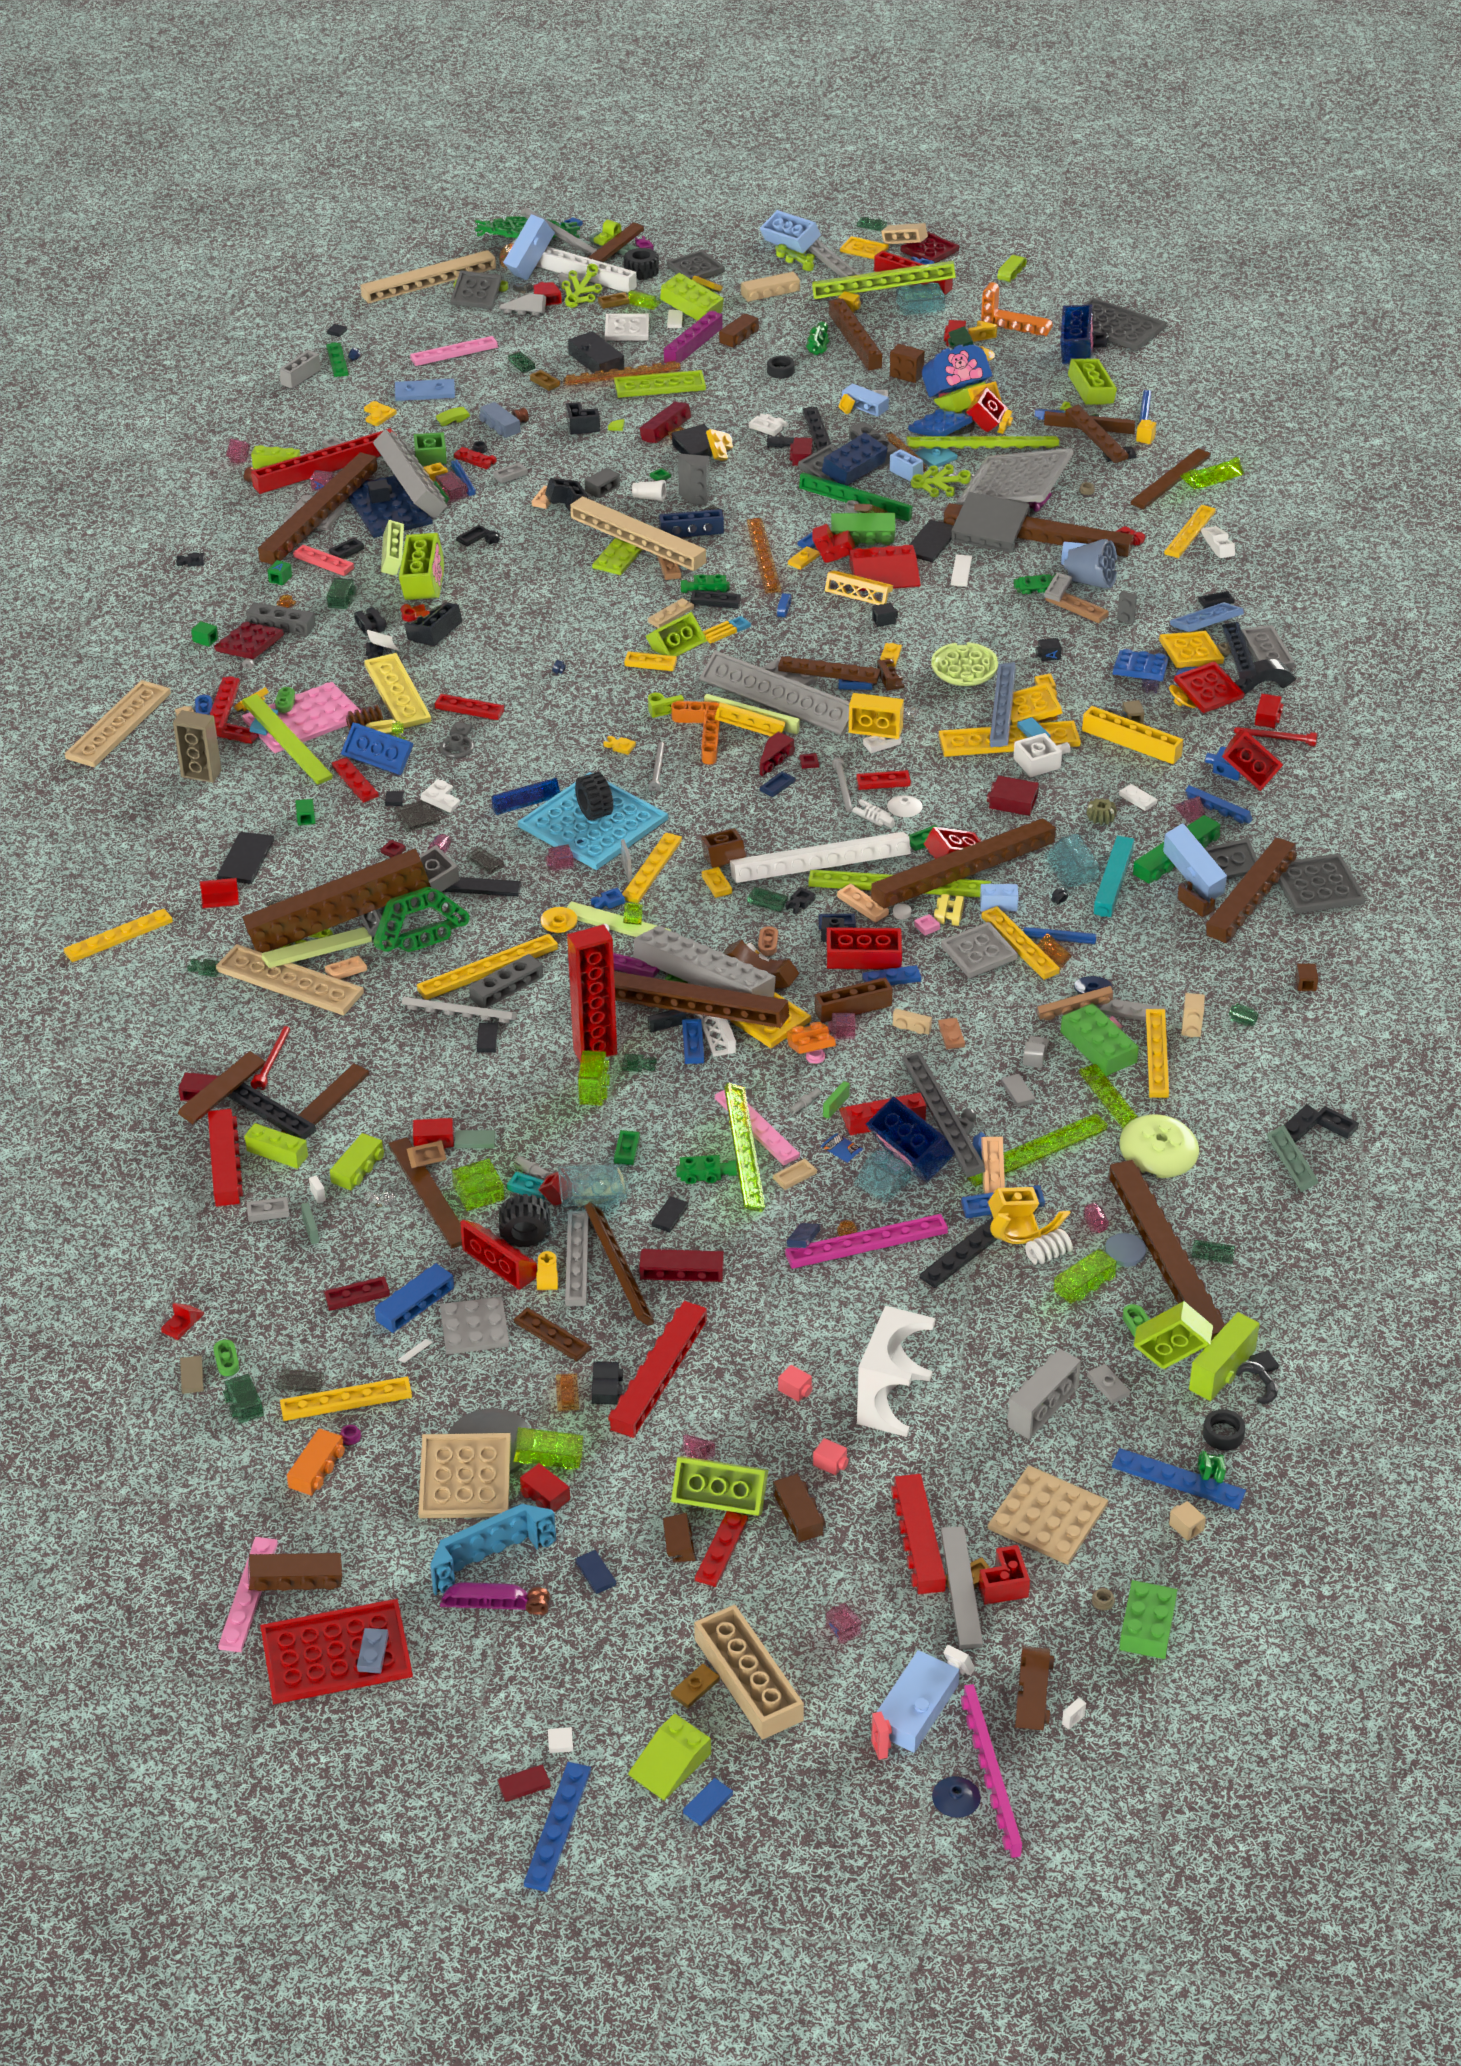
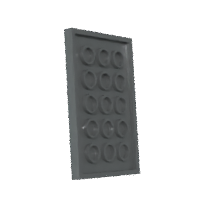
M1094 297L1062 320V326L1079 332H1091L1092 316V334L1107 332L1109 342L1138 351L1167 327V322Z

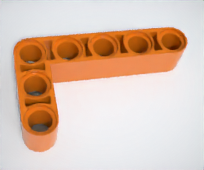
M990 282L982 293L981 321L996 324L997 327L1014 329L1025 333L1029 332L1036 335L1047 336L1051 331L1053 323L1047 318L999 310L998 284Z
M697 701L673 702L671 705V718L674 722L704 723L701 760L707 765L716 763L720 721L715 720V715L719 703Z

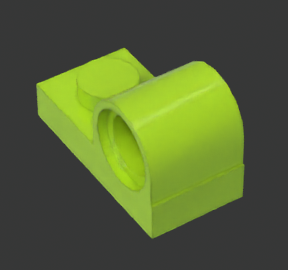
M609 219L605 220L602 233L594 237V243L602 246L622 231L621 224Z
M651 693L648 695V711L652 718L671 714L672 703L684 701L682 695L665 698L661 693Z

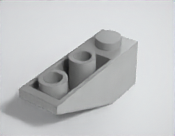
M527 294L501 305L500 309L504 313L512 314V311H516L519 315L532 313V316H540V314H545L546 297L541 294Z

